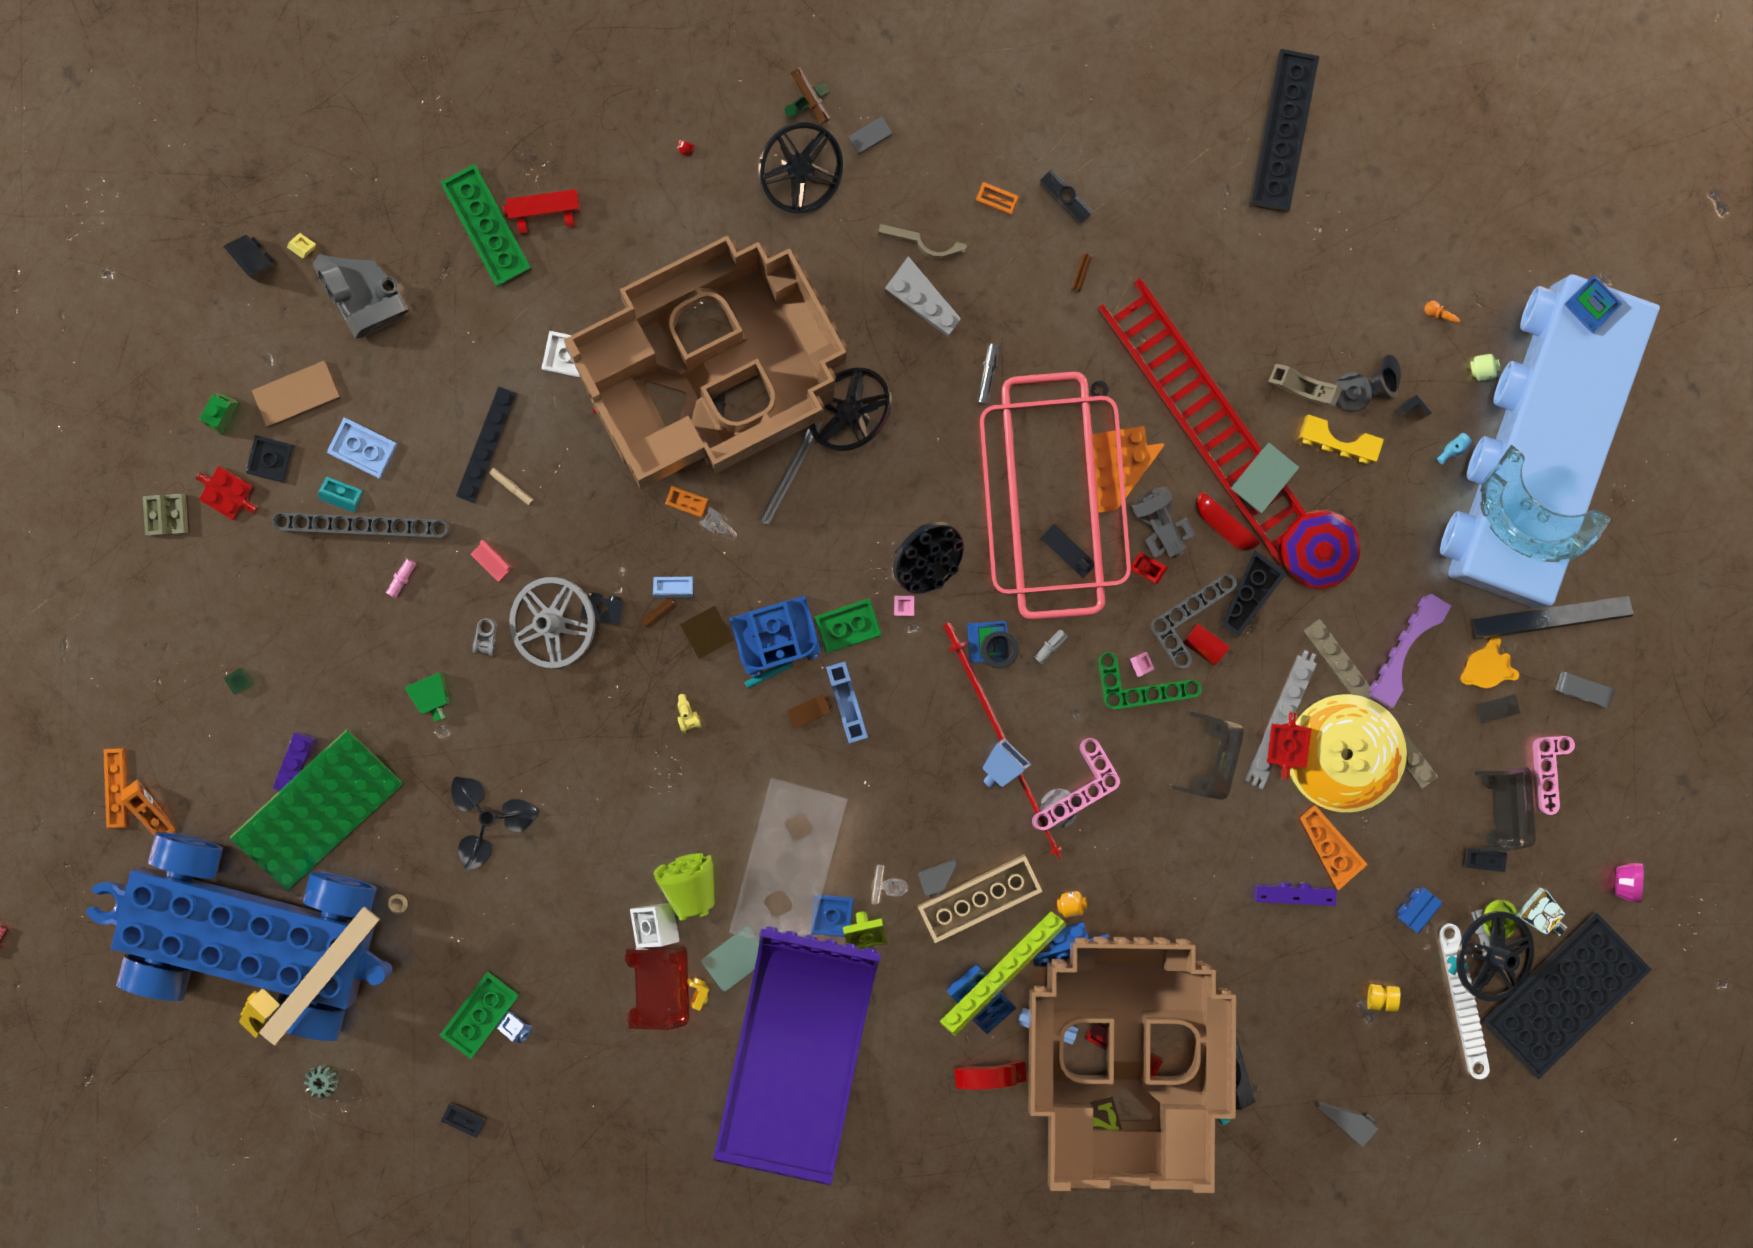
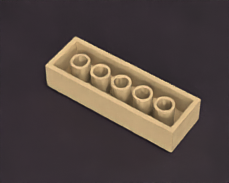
M1025 854L919 904L918 909L934 942L937 943L1043 891Z

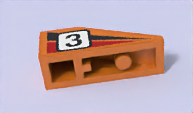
M138 780L121 791L122 803L154 837L156 832L173 833L176 831L151 794Z

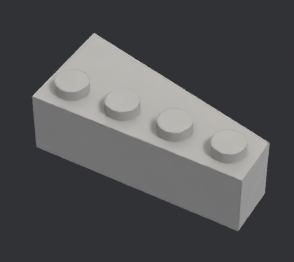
M908 256L886 286L885 292L949 337L959 324L961 318Z

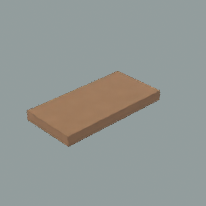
M326 361L319 362L251 390L266 427L273 426L340 398Z

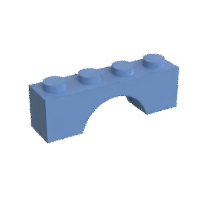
M846 662L826 667L848 742L852 743L868 738Z

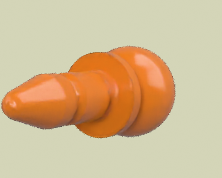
M1430 301L1425 305V312L1428 316H1436L1437 319L1442 317L1450 322H1460L1456 315L1446 311L1445 307L1440 306L1436 301Z

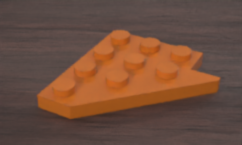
M1144 426L1120 430L1125 499L1164 447V443L1147 445ZM1116 430L1092 434L1098 513L1115 511L1122 504Z

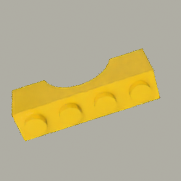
M1312 415L1305 416L1298 438L1303 440L1302 443L1314 447V444L1322 446L1321 450L1332 453L1334 450L1340 452V456L1348 459L1352 457L1359 458L1358 462L1366 465L1377 462L1384 441L1382 438L1364 433L1355 442H1340L1331 435L1327 420Z
M263 988L259 992L254 991L247 998L246 1006L240 1014L242 1017L239 1023L255 1038L260 1035L261 1029L280 1006Z

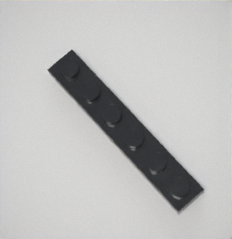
M498 386L456 497L474 504L476 503L518 395L517 393Z

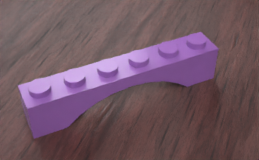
M1433 594L1421 598L1417 605L1420 608L1408 620L1410 624L1408 629L1403 630L1398 638L1400 643L1397 648L1393 647L1389 653V662L1381 667L1379 671L1381 676L1369 688L1371 693L1368 697L1388 709L1394 708L1403 692L1402 668L1410 646L1424 631L1442 623L1451 608L1450 604Z

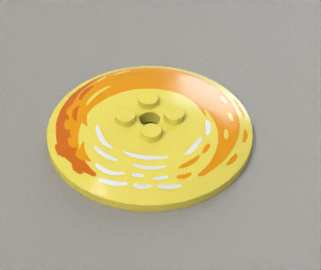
M1333 695L1312 704L1296 720L1297 725L1312 729L1307 768H1290V774L1298 789L1313 803L1331 811L1358 812L1379 804L1398 785L1406 765V742L1396 719L1379 703L1359 695ZM1345 749H1350L1353 752V756L1349 760H1345L1341 756L1342 751Z

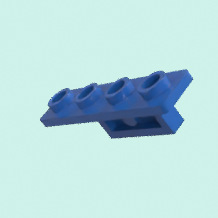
M1084 922L1065 927L1048 943L1051 951L1037 954L1033 958L1034 966L1045 967L1047 962H1052V959H1069L1070 941H1075L1077 937L1089 939ZM1108 934L1099 936V937H1106L1107 939H1109Z

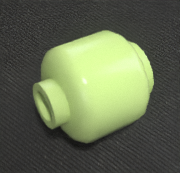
M1493 354L1475 356L1474 361L1471 362L1472 375L1478 381L1495 379L1497 371H1501L1499 359L1495 360Z

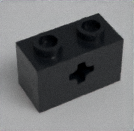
M590 592L589 596L587 595L594 610L595 621L621 625L625 602L621 601V597L609 595V599L601 598L602 594ZM605 603L608 610L601 614L602 611L598 607ZM583 604L580 618L588 620Z

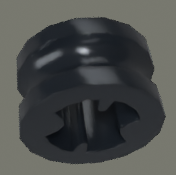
M1097 381L1092 384L1090 392L1092 396H1106L1109 388L1105 382ZM1097 384L1104 386L1103 395L1094 392V389H1097L1095 388Z

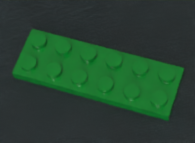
M475 164L440 182L496 287L532 269Z

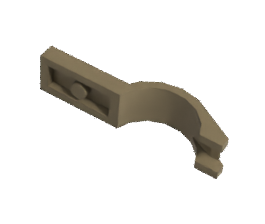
M880 224L878 235L917 244L924 255L933 259H944L964 253L967 244L956 242L952 248L945 252H934L924 246L920 239V233Z

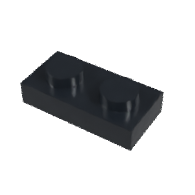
M1466 847L1464 867L1505 872L1507 852Z
M450 1102L441 1122L477 1138L486 1119Z

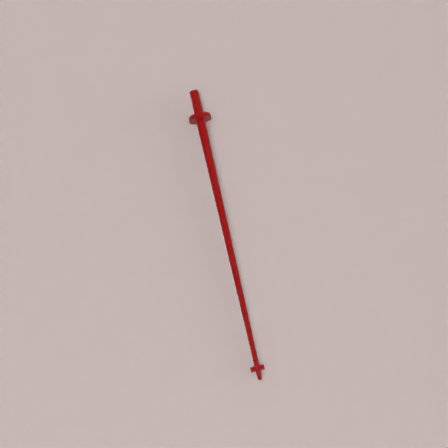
M951 622L946 623L943 626L953 645L948 650L949 652L956 651L999 740L1002 741L1005 736L963 649L967 642L963 641L960 643ZM1019 774L1018 778L1035 813L1040 812L1023 774ZM1040 816L1038 819L1042 827H1044L1046 823L1043 817ZM1049 829L1044 830L1053 847L1050 850L1051 854L1056 853L1058 859H1061L1059 851L1062 850V847L1056 846Z

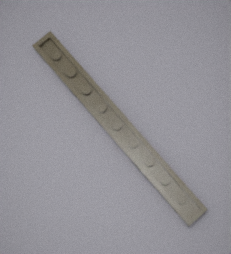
M1318 619L1304 629L1303 632L1348 692L1371 699L1368 697L1371 693L1369 691L1370 685L1323 622ZM1401 728L1407 750L1405 768L1420 788L1423 789L1438 778V776Z

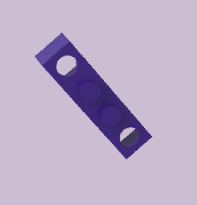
M1280 882V886L1254 885V901L1336 906L1337 890L1334 888L1311 887V884L1299 883V887L1292 886V883Z

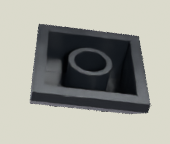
M244 235L223 246L244 272L257 282H260L276 268L272 263L275 261L274 258L267 251L264 253L260 249L262 244L255 237L251 238L248 235Z

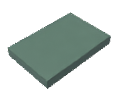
M1268 442L1230 489L1259 513H1263L1299 467Z
M747 925L700 960L723 992L755 969L759 939L749 925Z

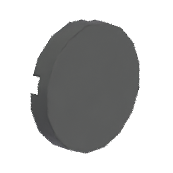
M1357 372L1341 376L1334 384L1342 388L1336 404L1348 412H1357L1365 408L1373 396V388L1369 379Z

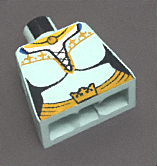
M1539 888L1517 913L1518 915H1516L1546 935L1553 930L1560 936L1567 929L1560 922L1565 913L1548 891L1543 888Z

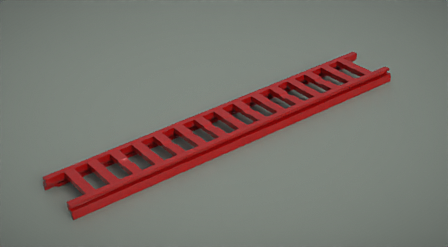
M1140 277L1134 282V285L1142 295L1139 299L1114 316L1111 315L1104 304L1099 306L1098 309L1275 560L1281 565L1283 563L1282 556L1276 548L1282 545L1285 533L1271 542L1265 532L1291 513L1295 512L1300 517L1306 511L1287 484H1285L1271 503L1284 496L1290 505L1262 525H1259L1254 517L1259 512L1253 507L1248 509L1243 499L1230 489L1232 487L1231 483L1243 474L1262 449ZM1148 303L1153 313L1126 332H1123L1118 323ZM1159 319L1165 328L1135 349L1129 339ZM1170 335L1176 345L1149 364H1146L1140 355ZM1182 351L1187 361L1158 381L1152 371ZM1193 367L1199 377L1169 397L1163 387ZM1204 383L1210 393L1180 413L1174 403ZM1215 399L1222 409L1192 429L1186 419ZM1227 415L1233 425L1203 445L1197 435ZM1238 431L1244 441L1214 461L1208 451ZM1249 447L1256 457L1226 477L1220 467Z

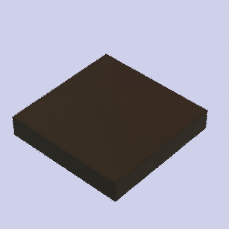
M716 606L680 624L698 659L733 641Z

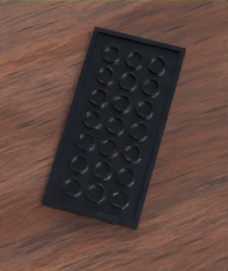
M1594 912L1525 979L1511 996L1505 998L1482 1022L1539 1080L1652 969L1597 912Z

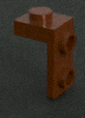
M822 694L789 709L788 714L794 727L797 728L831 713L830 708L833 706L829 698H824Z

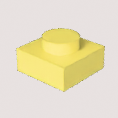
M299 233L288 243L287 248L301 258H305L314 250L316 244Z

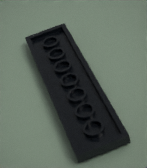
M1280 49L1250 205L1290 211L1319 56Z

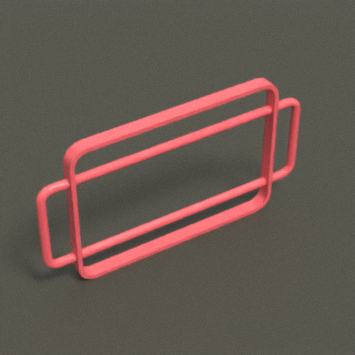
M1079 372L1009 378L1002 386V405H993L986 408L980 417L993 585L1003 594H1017L1019 612L1026 619L1038 620L1098 614L1105 606L1104 587L1123 584L1128 580L1131 572L1117 404L1107 396L1089 397L1087 379ZM1072 379L1080 382L1081 398L1010 404L1009 390L1012 385ZM1100 401L1111 404L1115 414L1127 564L1125 576L1121 580L1104 582L1090 413V402ZM1082 403L1096 583L1025 588L1011 409ZM1003 410L1017 584V589L1012 590L1001 588L996 579L985 418L990 412ZM1095 587L1097 589V604L1094 607L1030 612L1026 608L1025 593Z

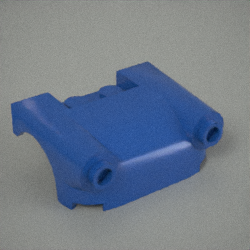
M805 595L729 618L736 638L740 660L743 663L746 675L750 674L751 677L761 675V670L807 657L808 660L818 658V653L822 652Z

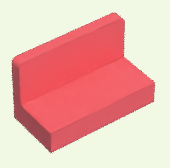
M481 540L479 542L480 545L471 555L500 582L513 568L485 540Z

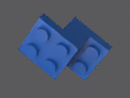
M975 965L961 979L954 982L947 992L959 1003L986 974ZM1000 991L972 1021L988 1034L1017 1008Z

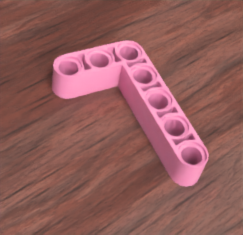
M1093 738L1085 739L1081 742L1079 748L1096 779L1036 813L1032 818V825L1035 829L1047 830L1118 788L1120 779L1097 740ZM1087 742H1091L1094 745L1092 753L1087 752L1085 749ZM1098 759L1104 762L1102 770H1098L1095 766V762ZM1108 776L1114 779L1112 787H1108L1105 784V779ZM1091 786L1097 789L1095 797H1091L1088 793V789ZM1074 796L1080 798V805L1078 807H1074L1071 803V799ZM1057 806L1063 808V815L1061 817H1057L1054 813V809ZM1040 816H1044L1047 820L1044 827H1040L1037 823V819Z

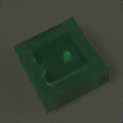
M242 667L224 677L234 695L252 685Z

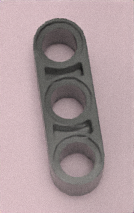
M1561 671L1555 687V691L1608 709L1615 693L1613 688Z

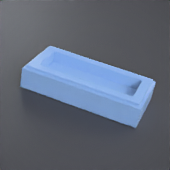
M693 577L653 578V598L693 597Z

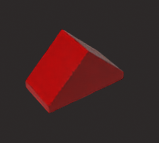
M1139 552L1131 565L1133 572L1153 585L1159 583L1168 569L1167 566Z

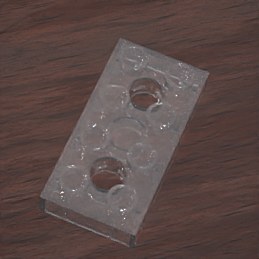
M776 778L770 779L729 933L758 941L761 928L766 929V927H774L778 929L777 932L786 933V931L798 933L797 936L801 937L811 935L848 798ZM798 813L806 815L811 825H813L812 833L801 838V840L792 838L788 828H786L787 819H791L793 816L798 815ZM777 891L785 892L790 902H792L791 910L780 916L772 915L767 905H765L767 895L770 896Z

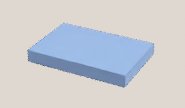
M343 418L326 453L381 479L398 444L347 418Z

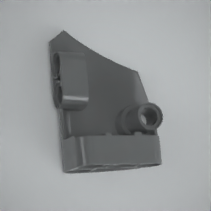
M317 254L313 267L329 298L334 304H337L355 339L362 338L379 330L409 311L397 289V281L387 276L373 260L345 259ZM383 285H389L392 291H386Z

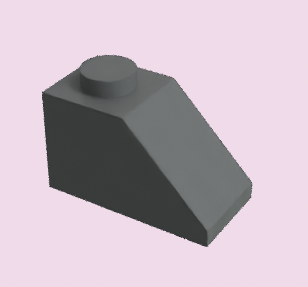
M955 859L917 872L925 896L930 895V898L942 894L941 891L945 889L955 869Z

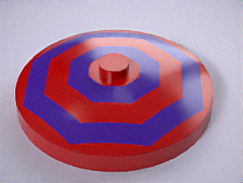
M1314 510L1298 517L1287 529L1281 546L1282 561L1287 572L1300 584L1315 589L1330 588L1347 579L1354 571L1361 551L1359 535L1352 523L1342 515L1329 510Z

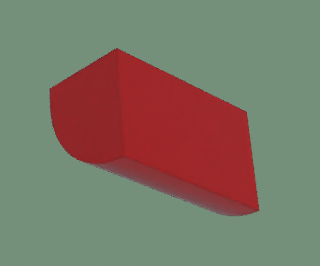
M1199 624L1194 625L1183 641L1185 646L1213 666L1221 660L1230 648V646Z

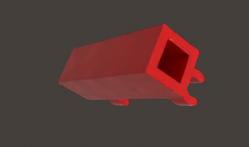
M576 189L506 199V205H503L505 217H508L511 222L517 221L520 234L528 233L527 219L564 214L565 225L571 227L575 226L573 213L581 212L579 195Z

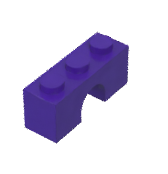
M294 732L273 785L274 789L280 791L303 770L307 759L312 755L318 739L301 732Z

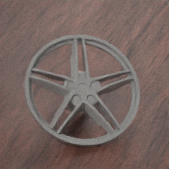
M559 577L540 578L525 586L515 598L510 612V632L515 646L530 662L545 668L564 667L577 661L589 648L595 632V614L585 592L573 582ZM546 583L564 585L550 608H547L531 591L533 588ZM568 588H569L570 591H569V593H568V595H567V598H565L564 603H563L561 609H558V606L560 605L561 601L563 600V598H564V596H565V594H566V592H567V590H568ZM573 591L585 606L588 625L563 618ZM527 593H529L534 598L536 603L542 608L541 612L533 603V601L527 596ZM524 599L535 617L532 624L517 633L516 614L520 602ZM566 624L585 627L587 632L566 629ZM533 629L536 632H538L525 639L519 640V637L532 631ZM560 633L586 636L577 652L569 658L562 660ZM544 635L551 662L532 656L523 647L522 643ZM553 638H555L558 662H556Z

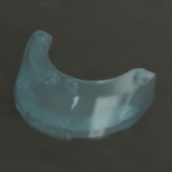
M1510 445L1486 476L1480 489L1481 511L1483 516H1486L1490 522V529L1508 547L1529 558L1535 556L1543 558L1544 562H1559L1563 559L1572 560L1581 556L1600 538L1611 519L1599 510H1591L1581 515L1569 516L1552 512L1540 505L1529 494L1523 482L1522 468L1525 457L1521 451Z

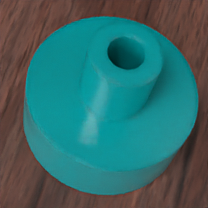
M1450 955L1447 960L1451 964L1448 972L1456 975V957ZM1464 962V967L1466 970L1468 964Z

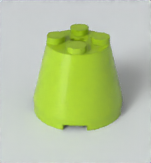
M695 853L675 858L676 861L671 862L668 866L662 864L655 869V880L679 917V920H686L694 915L702 917L709 914L708 910L715 904L713 862L710 855L704 857L703 853Z

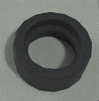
M1004 631L990 633L981 644L982 658L993 668L1009 667L1018 656L1019 647L1016 639ZM997 638H1003L1011 645L1009 658L1001 662L993 660L988 653L990 642Z

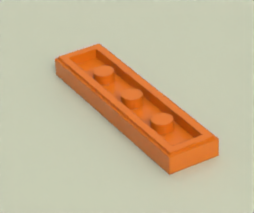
M125 748L103 749L106 828L128 827L127 807L121 801V791L126 788Z

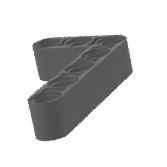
M1232 575L1220 576L1152 621L1151 630L1175 667H1189L1192 657L1174 629L1236 588L1237 581ZM1224 578H1228L1231 581L1229 589H1225L1222 586ZM1207 589H1212L1215 593L1212 600L1207 599L1205 596ZM1192 599L1198 602V608L1195 611L1189 608V601ZM1175 610L1180 611L1182 614L1180 621H1174L1172 618V613ZM1158 621L1165 623V630L1163 632H1158L1155 628ZM1170 637L1176 641V646L1172 649L1166 645V641ZM1180 654H1184L1187 658V662L1184 665H1179L1177 662V657Z

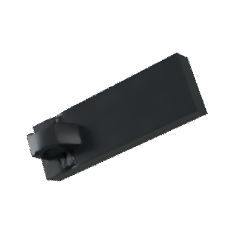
M1055 524L1041 537L1083 579L1095 567L1094 561Z

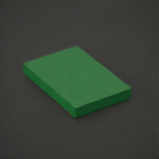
M870 598L814 617L826 654L882 636Z

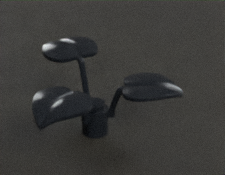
M455 777L453 779L451 795L455 806L464 812L470 811L474 806L480 813L479 822L482 827L479 837L477 838L474 835L466 836L460 841L458 846V854L464 869L472 870L483 865L491 855L492 848L490 842L482 840L486 827L491 826L495 819L505 818L504 824L507 829L513 832H520L529 827L538 815V811L533 805L520 799H511L505 802L502 806L504 815H494L489 810L483 811L477 805L484 798L483 786L478 781L470 778Z

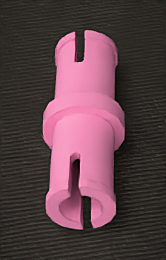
M406 558L398 573L395 572V578L386 590V593L397 598L404 584L409 582L408 578L417 564Z

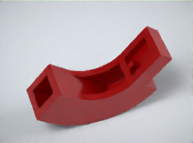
M1025 1061L998 1066H965L954 1069L956 1089L982 1090L1004 1088L1026 1081Z

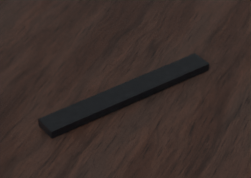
M1625 596L1473 619L1472 624L1476 640L1632 617L1634 613L1630 597Z

